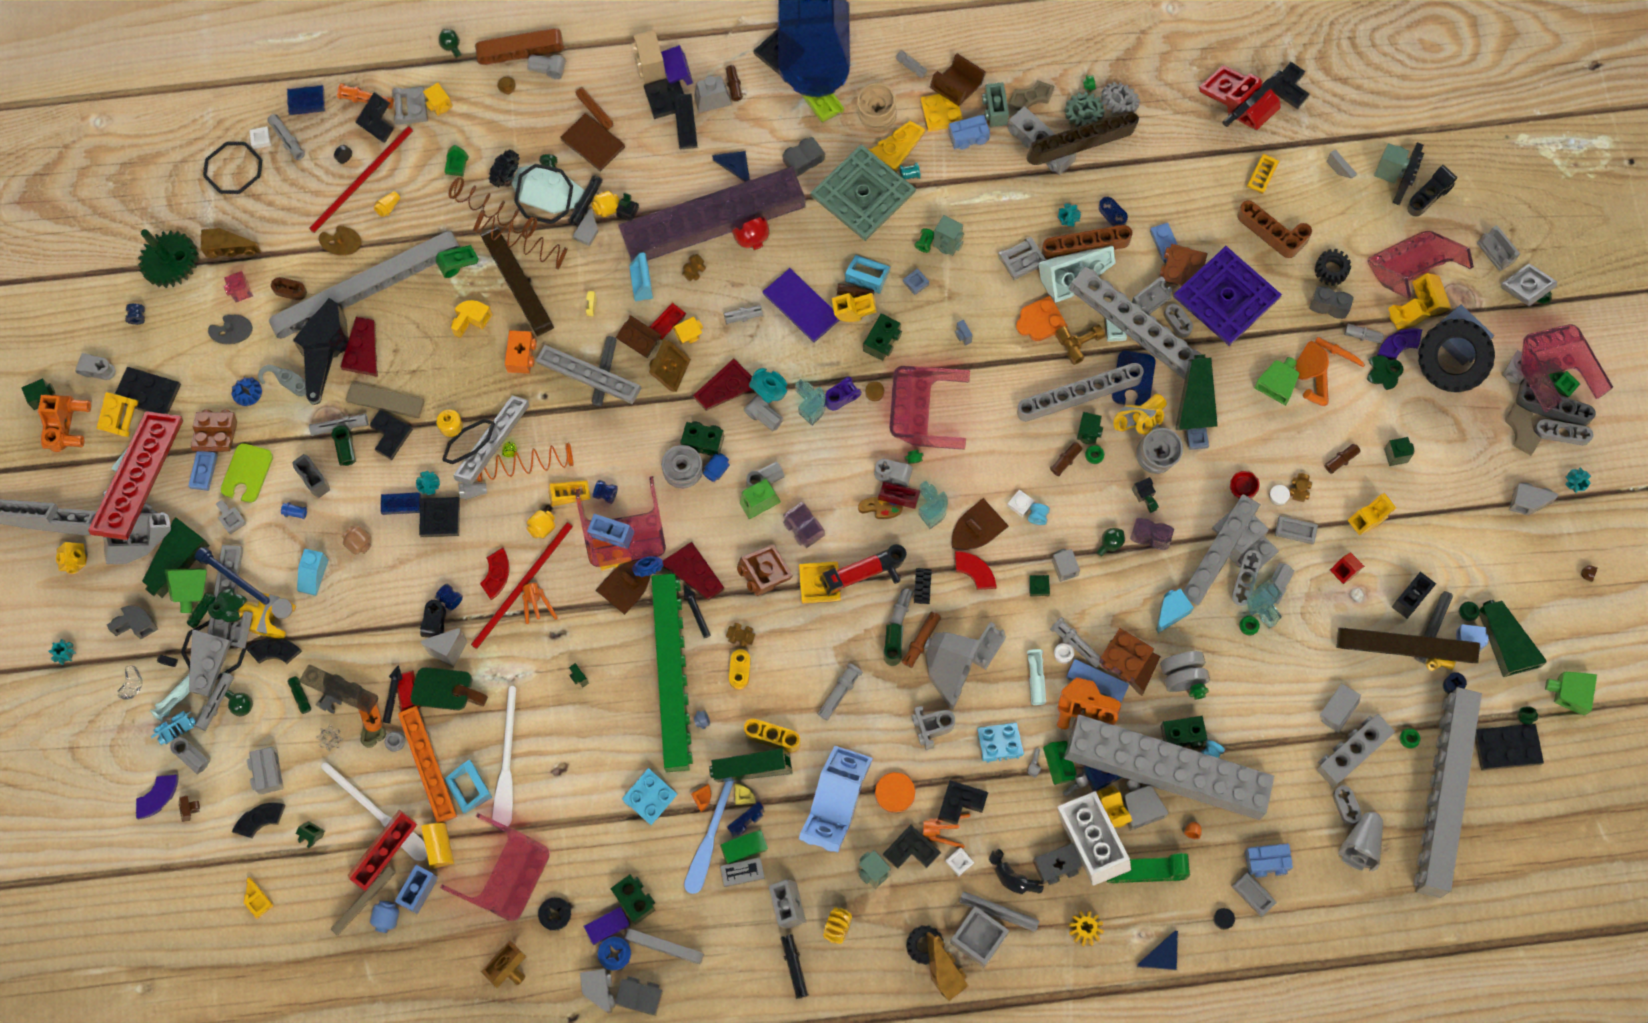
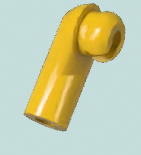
M1428 659L1425 665L1431 671L1442 666L1453 670L1456 661Z

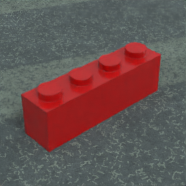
M399 809L349 872V880L366 891L418 825L416 821Z

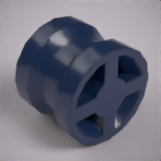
M137 303L126 305L127 315L125 321L132 325L143 324L145 322V317L143 316L145 306Z
M1458 672L1451 673L1443 681V689L1447 694L1452 693L1457 687L1465 689L1467 685L1466 678Z

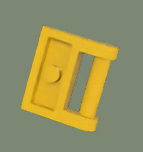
M106 392L96 429L129 437L135 406L138 405L139 401ZM126 403L127 408L124 415L121 429H119V424L121 421L124 405Z

